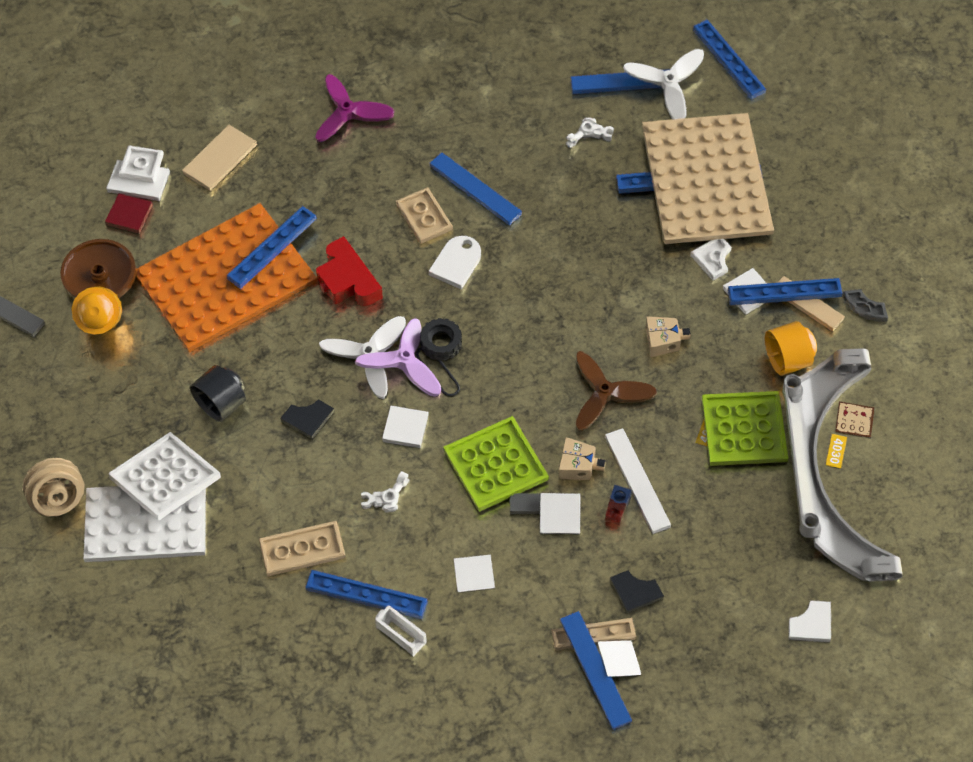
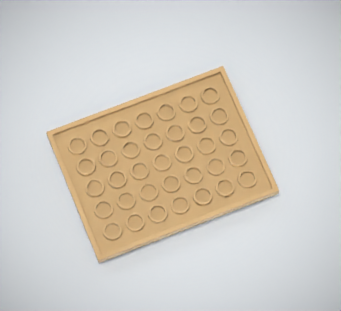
M748 113L642 122L664 244L773 235L774 227Z

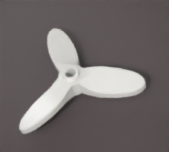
M695 49L685 54L673 65L671 70L667 71L638 63H626L623 69L627 74L639 80L661 86L664 89L665 103L671 118L683 119L686 117V103L678 82L686 79L698 68L703 60L704 51Z
M401 316L389 320L373 334L369 342L364 344L343 339H325L319 342V345L327 353L357 359V357L364 354L385 352L399 339L405 329L406 321ZM365 368L366 377L373 393L378 398H385L388 385L384 368Z

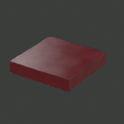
M118 193L105 220V225L140 234L153 207V203Z

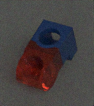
M614 485L604 521L621 525L627 505L631 499V489Z

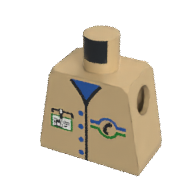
M646 317V334L650 357L679 351L681 340L691 338L690 328L679 329L676 318Z
M566 437L559 467V479L589 480L591 479L592 470L604 471L606 460L595 458L596 448L594 446Z

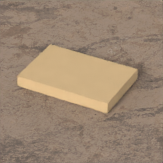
M428 187L396 201V206L420 244L453 230L451 222Z

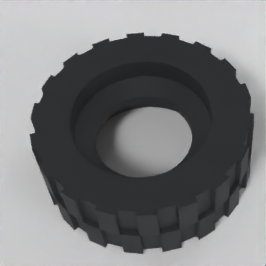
M446 318L433 319L427 322L420 333L421 349L432 360L446 361L454 358L462 347V332L459 326ZM436 333H446L450 336L451 340L446 346H436L432 342V337Z

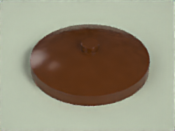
M94 239L79 244L66 255L61 265L60 275L66 292L74 299L85 289L99 286L110 289L120 298L134 283L136 265L131 252L124 245L109 239Z

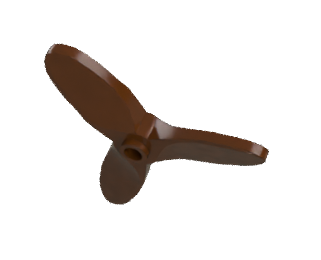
M582 351L577 352L576 361L578 367L595 391L579 412L576 420L577 431H583L591 426L603 411L606 403L611 400L623 403L643 402L651 400L656 396V388L647 383L637 381L611 383L607 381L600 367L588 354Z

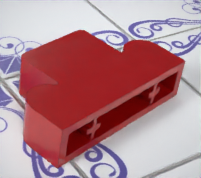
M344 236L327 245V263L317 267L316 274L321 291L327 293L334 304H338L355 295L356 303L360 306H369L383 298L382 287Z

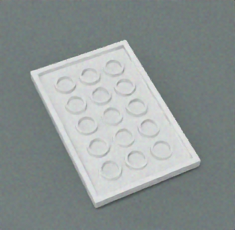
M119 486L86 488L84 561L98 562L205 555L206 488L159 521Z

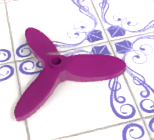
M328 74L325 78L327 91L337 109L318 129L316 141L322 142L327 140L347 120L352 118L361 121H385L394 116V110L382 103L351 101L339 79Z

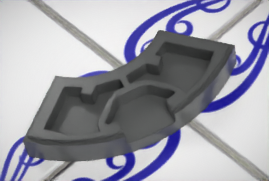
M862 289L843 291L842 295L846 304L856 314L872 321H888L884 302L870 300L864 295Z

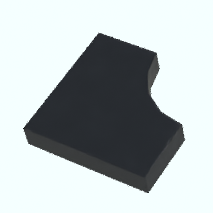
M318 399L315 403L304 407L291 404L280 420L282 423L313 440L335 411L333 407Z
M629 570L610 577V582L627 614L664 599V595L655 579L649 581L640 580L634 577Z

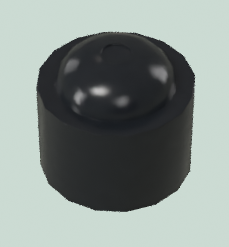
M213 365L189 387L197 404L217 422H223L246 401L245 385L241 377L234 370L222 368L218 365Z

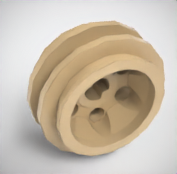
M48 458L36 463L28 470L23 479L22 491L29 507L37 514L59 516L71 511L79 504L84 494L85 484L78 468L71 461L62 458Z

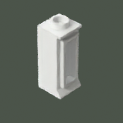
M388 605L385 610H380L376 615V628L403 647L413 657L427 643L426 633ZM393 622L415 640L412 643L408 642L388 625Z

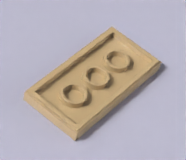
M228 125L182 170L183 174L211 191L257 143L233 126Z
M337 520L259 539L267 577L346 558Z

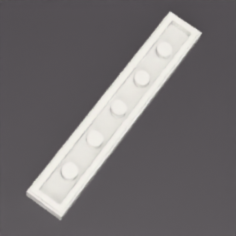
M624 429L605 434V439L629 488L632 490L631 492L652 534L671 528V523Z

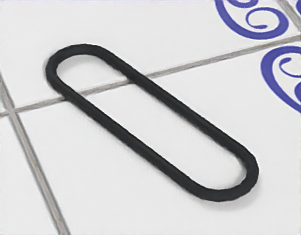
M420 347L416 352V357L418 360L424 363L422 359L419 357V352L422 350ZM439 360V363L442 365V367L445 369V371L457 385V391L455 393L449 394L445 392L442 386L441 391L446 396H455L460 391V385L453 377V375L450 373V371L447 369V367L444 365L442 360Z

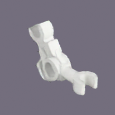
M584 118L579 131L575 134L571 133L566 137L569 140L566 142V145L572 148L582 137L597 139L602 137L605 141H611V134H613L614 128L610 126L604 128L597 125L594 118Z
M401 471L392 489L389 488L384 492H373V495L368 492L361 493L362 499H369L367 502H361L362 508L368 509L374 505V507H382V510L386 513L396 511L398 509L396 504L399 491L408 484L409 479L407 477L409 475Z

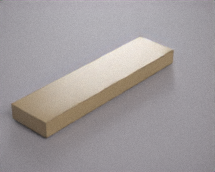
M783 276L779 282L792 281L787 277ZM819 299L787 301L832 332L841 324L845 317Z
M632 618L586 624L595 645H599L598 642L636 639ZM564 628L552 629L555 651L573 648Z

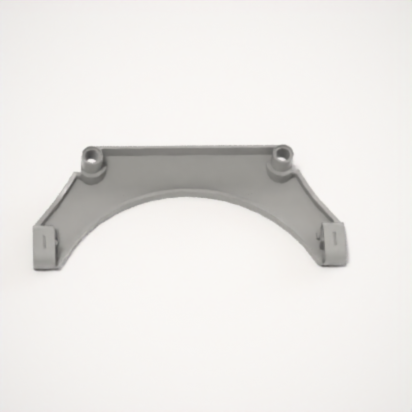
M841 349L835 351L833 355L802 376L794 374L786 376L783 383L782 394L785 399L800 518L799 531L804 537L814 538L815 548L829 560L862 581L898 580L903 577L900 558L875 546L851 528L831 503L819 474L817 440L820 427L827 412L843 392L871 371L870 356L867 349Z

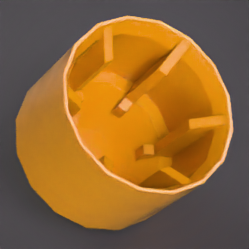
M100 286L87 288L74 299L71 309L72 318L77 327L84 332L93 335L103 334L113 329L120 321L122 314L121 302L118 296L108 288Z
M794 321L765 332L764 339L767 355L777 374L783 376L813 365L817 352L816 339L813 333L800 322Z

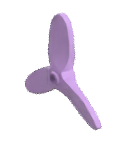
M418 319L410 320L405 327L397 351L364 354L357 357L355 361L357 366L364 368L395 367L402 369L408 379L426 394L436 397L441 393V385L435 375L424 363L414 356L420 342L421 324Z

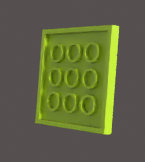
M779 391L702 395L710 466L788 462Z
M513 416L443 447V451L478 512L509 499L511 495L522 493L549 480L547 472Z

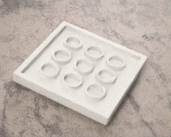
M171 432L108 473L109 478L158 521L221 478L219 471Z

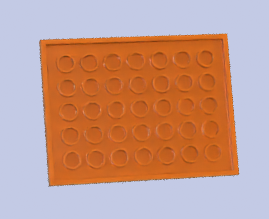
M261 203L136 269L137 280L188 352L197 349L318 282L316 275L291 243L241 289L227 280L226 275L279 228Z

